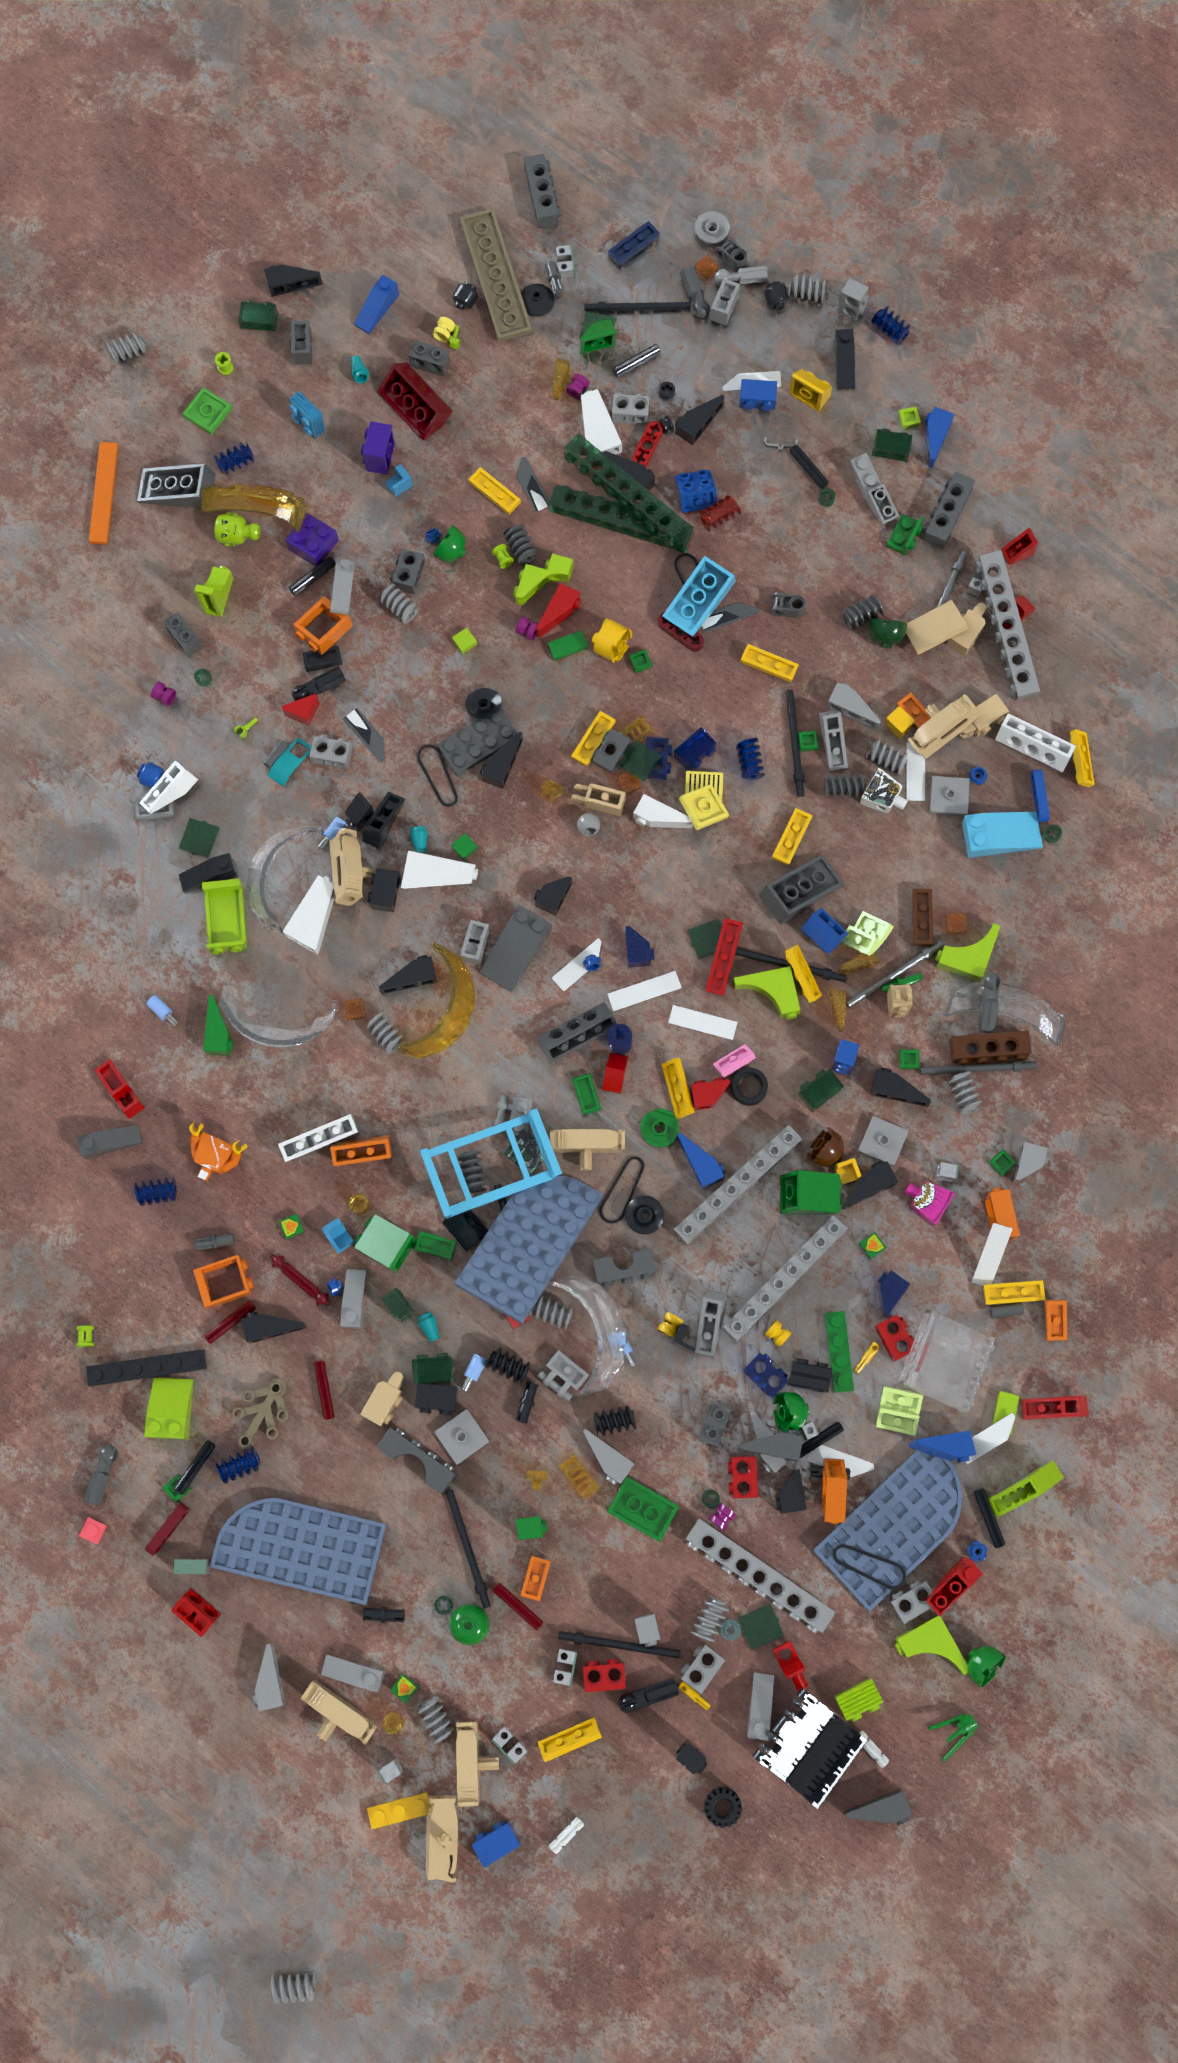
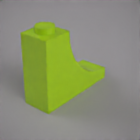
M213 566L205 585L196 584L194 592L204 614L217 617L223 616L234 579L231 570L226 567L220 566L218 568Z
M993 923L988 934L973 945L966 947H950L945 945L942 951L938 950L935 961H938L937 968L980 983L992 953L1000 925Z
M790 966L734 978L735 990L750 989L763 994L775 1005L780 1018L789 1020L799 1015L800 1006Z
M1054 1460L1013 1485L989 1498L991 1507L997 1517H1000L1042 1495L1062 1480L1064 1476Z
M935 1615L895 1638L897 1643L894 1645L900 1656L904 1654L906 1658L920 1653H934L952 1662L962 1675L969 1673L968 1665L941 1616Z

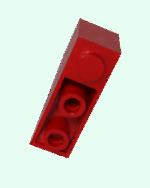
M962 1557L946 1573L925 1601L938 1616H941L983 1573L971 1559Z

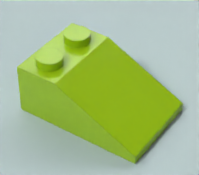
M153 1379L146 1414L144 1437L189 1440L193 1379Z

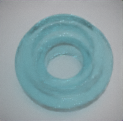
M729 1619L722 1623L720 1632L723 1638L732 1641L739 1637L741 1628L738 1622ZM729 1626L734 1627L735 1631L733 1634L727 1633Z

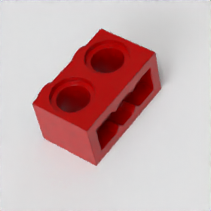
M898 1314L874 1327L892 1362L916 1351L915 1346L917 1344L913 1336H909L906 1332V1322L902 1317L899 1318ZM888 1324L896 1325V1334L888 1332ZM899 1341H902L906 1344L907 1348L905 1352H901L897 1349V1343Z
M756 1456L731 1457V1462H727L728 1474H732V1482H729V1495H733V1499L758 1498ZM738 1462H745L748 1468L745 1473L737 1471L736 1466ZM740 1482L747 1483L749 1487L747 1493L741 1494L738 1491L737 1486Z
M192 1588L171 1609V1612L200 1637L211 1628L221 1615L218 1610Z
M608 1659L607 1664H599V1660L587 1661V1665H583L585 1692L626 1689L624 1662H620V1659ZM613 1668L618 1669L621 1673L617 1680H612L609 1677V1671ZM592 1670H597L600 1673V1679L596 1682L591 1681L588 1677L589 1672Z

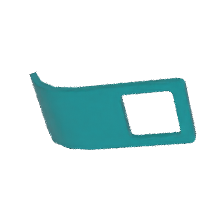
M296 738L275 761L268 777L285 787L293 771L310 754L312 746L300 738ZM296 743H300L309 749L302 758H298L290 752Z

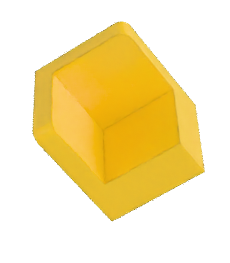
M899 706L886 718L884 725L901 739L913 728L915 720Z
M855 1158L838 1163L834 1167L836 1174H840L842 1186L861 1178Z

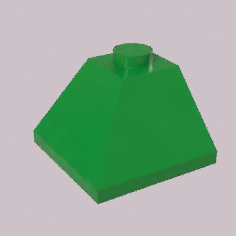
M599 319L588 328L580 338V354L615 346L616 330L610 319Z

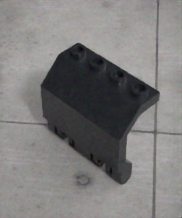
M801 1688L797 1696L806 1704L804 1705L797 1698H794V1704L801 1708V1711L796 1716L793 1711L786 1709L784 1713L791 1717L793 1722L782 1714L772 1728L781 1738L779 1739L771 1732L767 1735L769 1739L777 1744L771 1750L769 1746L761 1743L759 1747L769 1755L767 1756L757 1749L752 1757L789 1784L818 1809L825 1801L831 1789L838 1783L844 1771L851 1765L854 1757L862 1750L867 1739Z

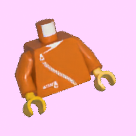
M195 1121L190 1125L192 1158L195 1164L201 1166L198 1178L208 1182L212 1172L222 1175L238 1165L242 1151L247 1148V1144L240 1148V1140L232 1145L205 1132L201 1134L200 1131L204 1127L202 1123L199 1125V1129L195 1128Z

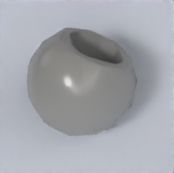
M585 813L578 819L577 828L582 835L593 836L600 830V820L596 815Z

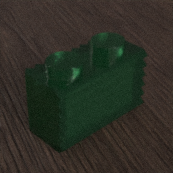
M251 300L241 301L238 318L240 329L276 331L278 318L276 304L271 302L257 303Z
M885 428L877 429L872 456L907 462L913 436L906 432L898 433L891 432Z
M830 1068L826 1072L822 1069L815 1075L816 1079L811 1083L806 1081L799 1087L801 1090L798 1095L812 1113L844 1088V1085Z
M398 1288L382 1297L381 1300L396 1321L401 1320V1322H404L412 1316L410 1313L413 1312V1309Z
M448 1353L436 1354V1358H429L428 1355H417V1359L412 1360L413 1383L415 1385L417 1383L430 1384L455 1381L453 1357L448 1356Z

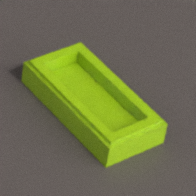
M999 1391L992 1425L1011 1413L1016 1416L1019 1395Z

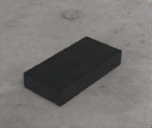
M339 646L330 647L323 655L317 651L303 652L306 672L342 665Z

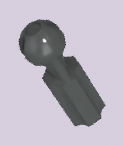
M694 266L684 268L680 274L688 296L694 305L693 313L698 318H705L710 312V305L704 300L703 290Z
M995 973L987 974L983 980L984 995L981 1001L978 1025L980 1030H996L999 1006L998 995L1002 979Z
M105 1445L99 1450V1462L96 1470L93 1471L83 1500L84 1502L100 1506L110 1477L109 1472L112 1463L118 1458L117 1449L111 1445Z

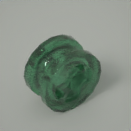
M830 488L822 489L818 499L820 505L823 507L833 505L835 492ZM826 495H829L828 500H824Z
M198 669L194 674L195 681L199 686L205 687L211 683L212 677L207 669ZM204 674H206L207 679H203L202 681H200L199 676H204Z
M1056 824L1049 825L1044 831V838L1049 843L1057 842L1062 836V829ZM1051 830L1053 832H1057L1055 837L1053 835H1049Z
M707 1490L703 1493L702 1503L706 1507L713 1508L719 1504L720 1496L715 1490ZM708 1493L710 1495L715 1494L716 1499H714L716 1502L713 1505L705 1501V1498H707L705 1496Z
M440 1596L434 1604L436 1612L442 1615L449 1614L454 1606L452 1599L447 1596ZM441 1600H443V1602H445V1600L449 1602L447 1604L448 1610L445 1611V1609H442L441 1611L439 1609V1607L441 1606L439 1602Z

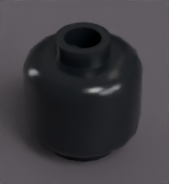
M466 281L459 283L452 295V299L456 302L455 306L461 310L465 308L471 309L478 298L477 288Z
M779 281L768 284L764 290L767 306L775 308V310L785 308V304L789 301L786 286Z

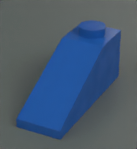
M385 275L379 278L367 297L354 326L367 334L371 333L399 296L398 285L395 281Z
M935 406L932 413L928 412L925 423H927L925 431L930 468H933L955 415Z
M682 1133L677 1135V1139L702 1190L724 1180L723 1174L726 1172L721 1163L718 1164L715 1158Z
M970 1431L922 1438L908 1443L909 1448L941 1459L957 1460L958 1463L970 1461L969 1457L976 1455Z

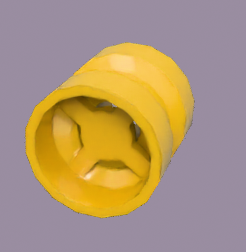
M666 1312L665 1320L659 1325L657 1330L674 1339L678 1327L684 1321Z
M777 1320L764 1335L768 1338L773 1337L775 1345L780 1348L792 1332L788 1329H782V1323Z

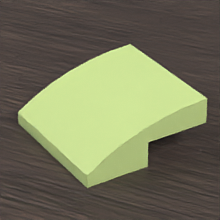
M862 911L855 926L849 925L846 931L849 934L842 943L870 956L882 945L894 926Z
M884 1385L876 1427L915 1436L920 1418L919 1413L923 1394Z

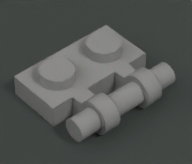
M500 1095V1101L497 1103L496 1108L498 1109L497 1119L494 1121V1126L507 1122L505 1121L506 1111H511L510 1120L528 1114L532 1110L533 1100L513 1097V1104H507L508 1096ZM529 1122L512 1128L514 1136L519 1137L523 1130L528 1133Z
M558 1350L546 1365L552 1370L550 1374L547 1375L541 1371L537 1376L543 1381L542 1384L546 1387L549 1386L557 1392L556 1395L558 1397H563L569 1402L573 1395L567 1390L571 1386L577 1391L589 1377V1374ZM556 1375L565 1381L563 1386L553 1380Z

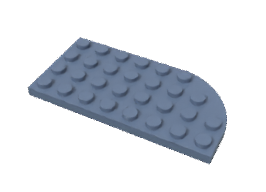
M557 1176L553 1180L512 1194L455 1281V1286L523 1325L603 1199L604 1194L577 1179L566 1176Z
M916 1450L845 1518V1523H840L813 1549L816 1555L869 1612L893 1589L886 1588L838 1564L833 1557L834 1549L838 1545L844 1544L893 1561L904 1568L907 1576L950 1535L957 1524L962 1507V1489L953 1464L950 1460L941 1459ZM840 1548L836 1552V1557L839 1561L889 1586H897L903 1580L901 1569L895 1565L847 1548Z
M280 1498L261 1499L242 1507L227 1520L217 1537L210 1567L367 1605L387 1524Z

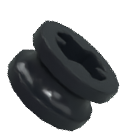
M663 382L659 388V396L663 400L672 399L675 394L674 384ZM665 388H668V394L665 392Z
M665 416V419H659L663 426L664 434H668L669 430L671 432L674 431V426L669 416Z

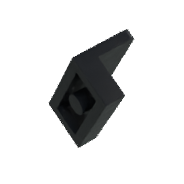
M472 1210L447 1219L445 1218L442 1222L465 1251H469L488 1232V1229Z
M682 1323L672 1344L693 1355L696 1349L683 1342L689 1326Z

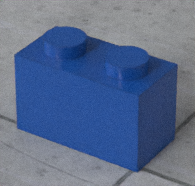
M742 379L739 408L747 410L754 408L764 411L775 410L777 381Z
M823 908L814 912L801 928L806 936L816 942L819 948L827 954L836 950L849 934Z
M841 1039L831 1069L840 1075L850 1074L860 1044Z
M501 1820L492 1826L493 1830L486 1834L483 1831L474 1837L475 1841L472 1843V1847L483 1868L521 1845L510 1821L504 1823Z

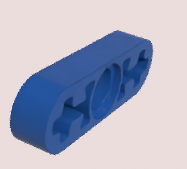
M1042 769L1031 770L1030 778L1038 822H1047L1050 819L1043 771Z

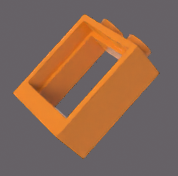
M325 596L293 624L295 636L300 641H305L312 651H317L321 655L353 627L349 615L330 612L331 601ZM324 612L337 624L319 640L306 628Z
M1003 1187L992 1189L984 1198L990 1228H992L993 1223L1013 1228L1008 1242L1014 1241L1020 1236L1010 1189L1004 1190Z
M235 1255L193 1270L205 1308L210 1309L253 1294L252 1288H254L252 1278L247 1276L246 1270H248V1265L245 1258L242 1259L240 1255ZM237 1264L245 1290L213 1300L206 1274Z
M824 1459L822 1483L824 1522L831 1524L845 1523L847 1496L844 1459Z

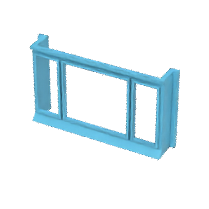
M537 1108L521 1117L435 1148L420 1150L446 1219L548 1182L562 1174ZM528 1122L547 1168V1171L531 1177L512 1131V1128ZM506 1131L524 1179L472 1198L453 1149ZM448 1152L466 1201L450 1207L431 1157Z

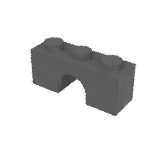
M646 1249L632 1252L633 1264L626 1270L618 1269L615 1266L613 1256L593 1260L598 1285H602L605 1288L614 1286V1282L618 1281L625 1284L633 1282V1278L641 1277V1280L653 1278L652 1275L656 1274L652 1250Z

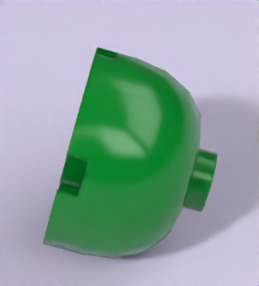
M452 525L433 556L446 563L454 562L457 558L461 559L467 551L464 548L466 538L463 532Z
M793 1392L776 1394L773 1404H777V1411L773 1410L778 1429L780 1431L784 1430L785 1433H787V1430H799L805 1425L809 1415L808 1404L805 1403L799 1394Z
M476 1604L461 1605L450 1617L449 1628L451 1635L462 1645L471 1646L480 1643L485 1639L490 1628L488 1614L482 1607Z
M982 1646L978 1650L973 1648L967 1655V1658H969L967 1663L968 1676L979 1688L984 1687L997 1674L995 1672L998 1667L1001 1668L1004 1665L1007 1657L992 1646Z

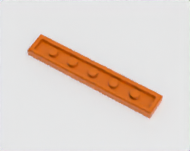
M100 442L89 533L90 544L108 545L119 450L118 443Z

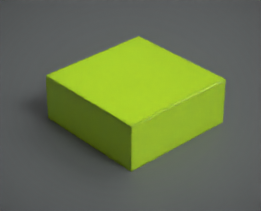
M917 407L899 410L898 415L902 429L920 426L921 421Z
M468 628L452 637V641L462 654L478 645Z

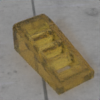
M556 358L553 397L556 401L559 399L570 373L569 361L561 358Z
M640 715L619 733L628 737L627 733L630 732L634 737L632 740L633 745L631 746L633 747L655 730L645 717ZM642 723L646 730L643 731L639 725ZM636 728L640 734L637 736L632 729Z
M876 952L870 956L862 953L841 965L838 972L845 974L877 966L880 963V958Z
M830 990V1000L838 1032H843L845 1028L846 991Z
M575 1454L559 1465V1468L583 1500H586L600 1489ZM576 1462L577 1466L568 1472L566 1469ZM580 1469L582 1470L581 1473H579L576 1477L572 1478V1475H574ZM586 1476L587 1479L578 1485L577 1482ZM591 1483V1485L588 1488L582 1491L584 1487Z

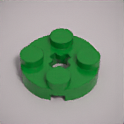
M655 1109L648 1112L641 1121L640 1130L642 1138L647 1144L655 1148L670 1146L676 1140L679 1133V1124L674 1114L666 1109ZM663 1124L665 1131L657 1133V1130L654 1128L655 1125Z

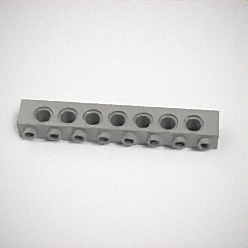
M1002 550L980 555L976 568L983 578L981 586L982 590L987 593L986 605L992 611V615H990L991 623L997 629L995 637L997 643L1001 644V659L1006 662V677L1011 680L1012 697L1015 696L1016 701L1037 696L1040 693V688ZM994 570L997 576L991 577L988 571ZM993 588H1000L1002 593L995 594ZM1004 605L1007 611L1001 612L997 607ZM1009 623L1012 628L1009 630L1004 629L1002 624ZM1013 640L1017 646L1010 647L1007 641ZM1019 658L1021 660V664L1015 665L1012 662V659ZM1017 676H1024L1026 678V682H1019L1017 680Z
M788 1125L675 1227L673 1231L675 1235L687 1247L801 1143L802 1138Z
M833 1215L722 1329L737 1343L846 1232L847 1228Z
M699 1518L685 1538L689 1541L687 1545L697 1552L698 1549H701L705 1552L704 1557L712 1563L715 1560L721 1563L722 1570L730 1575L732 1572L739 1576L738 1581L747 1587L749 1584L756 1587L754 1592L763 1598L766 1596L772 1598V1604L780 1610L783 1607L790 1611L789 1616L796 1621L804 1620L808 1623L806 1627L815 1634L818 1631L823 1633L836 1613ZM705 1536L713 1538L714 1543L712 1547L705 1548L703 1546L702 1540ZM724 1547L730 1550V1557L726 1560L721 1559L719 1556V1551ZM740 1559H744L747 1562V1568L744 1571H739L736 1568V1563ZM756 1571H761L764 1574V1580L761 1583H756L753 1579ZM773 1583L781 1585V1592L777 1595L772 1594L770 1591ZM792 1594L798 1597V1604L796 1606H790L787 1602L788 1597ZM809 1606L815 1609V1615L812 1618L805 1616V1609Z

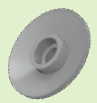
M705 212L695 222L697 237L706 243L721 242L729 234V221L720 212Z

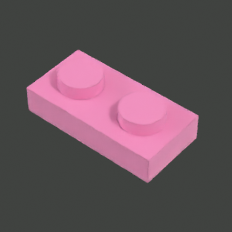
M744 1044L713 1063L716 1071L724 1078L742 1066L747 1065L756 1057L751 1049Z

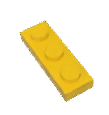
M481 467L468 479V482L508 515L521 503L520 498Z
M747 644L740 663L792 683L799 667L797 663L750 644Z
M599 711L571 755V759L588 767L593 759L594 751L601 747L605 733L607 731L610 732L616 723V719Z
M1075 729L1070 731V743L1076 746L1073 752V762L1076 769L1075 777L1078 785L1089 788L1094 786L1095 783L1087 732Z
M795 808L773 853L772 859L787 866L790 865L813 815Z
M799 945L790 947L785 951L786 959L791 964L794 976L802 987L803 996L811 1003L820 998L822 994Z
M674 1058L661 1064L676 1119H682L695 1113L681 1059Z
M1043 1280L983 1285L985 1305L1045 1301Z
M593 1717L538 1741V1745L544 1762H547L598 1740L602 1736Z
M428 1792L368 1807L367 1811L371 1829L427 1815L430 1803L427 1800Z

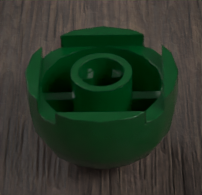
M871 619V638L881 644V648H891L892 645L899 644L904 639L907 631L906 622Z

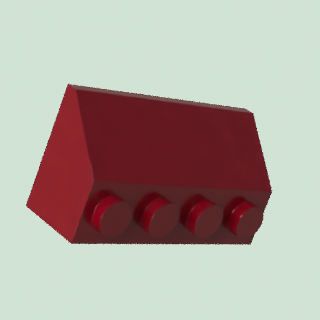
M407 362L394 363L377 391L422 440H426L444 426L453 412Z

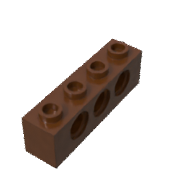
M1029 1030L952 1036L949 1040L952 1063L957 1062V1065L969 1064V1061H976V1063L982 1064L987 1063L988 1060L995 1059L996 1062H1005L1009 1058L1026 1060L1032 1053ZM1005 1044H1012L1014 1051L1007 1050ZM986 1045H992L995 1048V1052L987 1051ZM967 1046L974 1047L976 1053L970 1054L967 1051Z

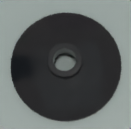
M531 284L521 292L527 314L530 316H543L554 305L553 292L543 284Z
M480 688L473 691L465 701L467 713L476 719L491 718L499 712L502 706L501 696L497 691L490 688Z
M638 1196L627 1205L625 1220L629 1228L634 1232L642 1235L651 1234L661 1227L664 1220V1210L660 1202L651 1196ZM647 1213L648 1218L645 1220L642 1219L641 1214Z

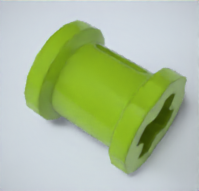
M226 352L218 353L215 356L218 371L221 375H229L234 369L231 357Z
M505 544L498 545L492 550V555L496 556L500 568L505 569L514 563V558L510 557Z
M76 1326V1330H78V1343H76V1347H93L92 1330H94V1326Z

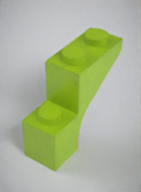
M552 553L551 559L546 561L545 569L526 564L524 570H521L519 574V586H515L513 592L516 604L524 605L550 582L562 581L569 583L574 568L573 559Z

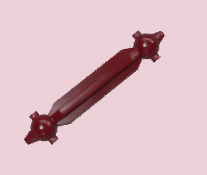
M270 1255L273 1263L272 1267H280L283 1274L309 1296L316 1298L317 1305H330L328 1300L329 1294L320 1293L317 1286L291 1264L284 1262L285 1257L283 1255Z

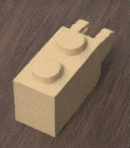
M980 602L973 610L968 609L966 614H961L968 629L947 641L946 645L964 656L982 633L983 627L986 624L983 617L987 606L984 603Z
M997 694L976 706L981 716L977 717L966 729L959 733V737L962 740L967 739V737L969 738L973 734L976 737L981 734L984 736L992 730L993 726L996 724L999 726L1004 722L1009 710Z
M576 784L574 786L575 790L586 793V797L573 794L571 796L572 801L584 804L589 809L621 817L626 801V792L596 784H589V786Z
M910 984L890 985L886 993L889 1016L894 1015L895 1018L905 1017L913 1006Z
M401 1372L392 1374L387 1383L382 1381L376 1385L360 1415L381 1427L384 1424H389L393 1417V1414H391L393 1408L398 1407L403 1399L401 1396L403 1392L399 1390L404 1381V1376Z

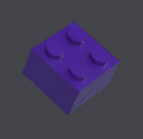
M370 421L369 428L365 429V444L361 446L363 464H365L368 472L388 475L395 446L392 425Z
M306 512L285 541L289 551L316 567L325 560L339 539L335 529Z

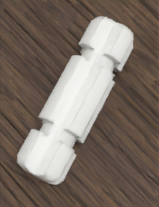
M860 1731L859 1734L867 1739L863 1748L873 1759H876V1763L881 1768L885 1767L889 1759L884 1754H881L882 1751L871 1739H868L864 1731Z
M576 1817L571 1822V1825H568L557 1836V1840L554 1839L549 1847L555 1854L576 1835V1831H580L584 1826L582 1820Z

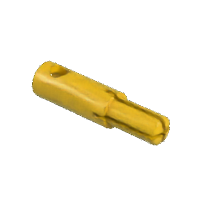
M873 1342L853 1369L854 1372L859 1374L881 1346Z
M685 1681L680 1683L678 1689L705 1710L710 1708L711 1705Z

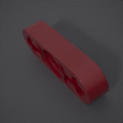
M665 612L659 615L658 626L660 629L693 652H698L703 648L704 638L701 634L696 632L690 638H688L689 634L687 633L679 636L675 632L678 629L677 626L671 622L663 624V619L666 620L662 617ZM692 640H699V645H692Z
M180 1503L148 1543L145 1551L154 1556L186 1517L190 1508Z

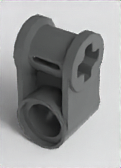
M727 238L721 247L718 246L715 249L720 260L724 261L733 271L738 272L739 268L747 267V252L733 238Z
M779 592L772 594L773 604L769 611L770 614L800 618L804 615L806 602L802 596ZM800 605L801 608L796 609L793 606Z

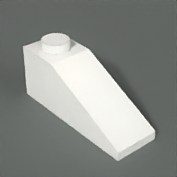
M175 760L140 801V804L152 814L185 795L198 779Z
M643 794L633 812V819L641 826L692 828L693 826L689 816Z

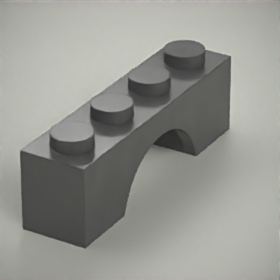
M398 1427L395 1430L389 1428L376 1448L393 1460L407 1454L418 1457L426 1469L425 1483L443 1495L456 1476L453 1472L455 1468L446 1462L442 1465L437 1461V1455L430 1450L427 1453L420 1449L422 1445L416 1440L412 1439L410 1442L404 1437L406 1433Z

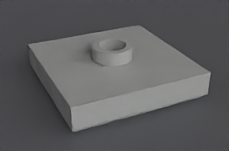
M932 776L930 814L968 815L970 778Z
M872 1116L858 1152L883 1163L888 1161L889 1165L894 1167L909 1131Z
M468 1409L434 1432L456 1465L490 1442Z

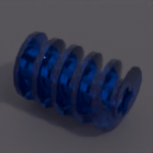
M888 306L880 309L872 318L871 323L875 324L876 328H881V332H886L887 337H892V341H897V345L902 344L909 334L911 325L908 324L904 327L905 320L903 319L901 322H898L899 315L893 318L894 311L888 314Z
M240 442V449L234 445L233 452L230 449H226L227 455L220 452V459L213 455L221 473L224 472L226 475H229V468L235 472V465L241 469L242 462L248 466V459L253 463L255 462L247 442L246 446Z
M758 738L745 739L736 745L737 756L740 758L741 777L745 780H756L765 776L764 773H759L764 770L763 766H758L763 762L762 759H757L761 756V752H755L760 749L759 745H754L759 741Z
M615 1024L609 1029L608 1046L613 1053L624 1055L632 1047V1032L625 1024Z
M174 1176L172 1177V1182H169L168 1178L165 1177L163 1184L160 1179H157L156 1185H154L152 1180H149V1186H146L145 1182L142 1181L141 1187H138L135 1182L134 1193L136 1200L140 1206H144L146 1202L148 1205H152L153 1200L156 1204H159L161 1199L165 1203L168 1202L169 1198L171 1201H175L177 1185Z
M251 1446V1453L244 1449V1456L236 1452V1459L229 1455V1462H226L224 1458H221V1465L216 1462L219 1476L225 1484L229 1483V1478L235 1481L237 1475L242 1478L244 1477V1471L247 1475H250L252 1469L257 1472L259 1471V1465L261 1466L260 1458L254 1446Z

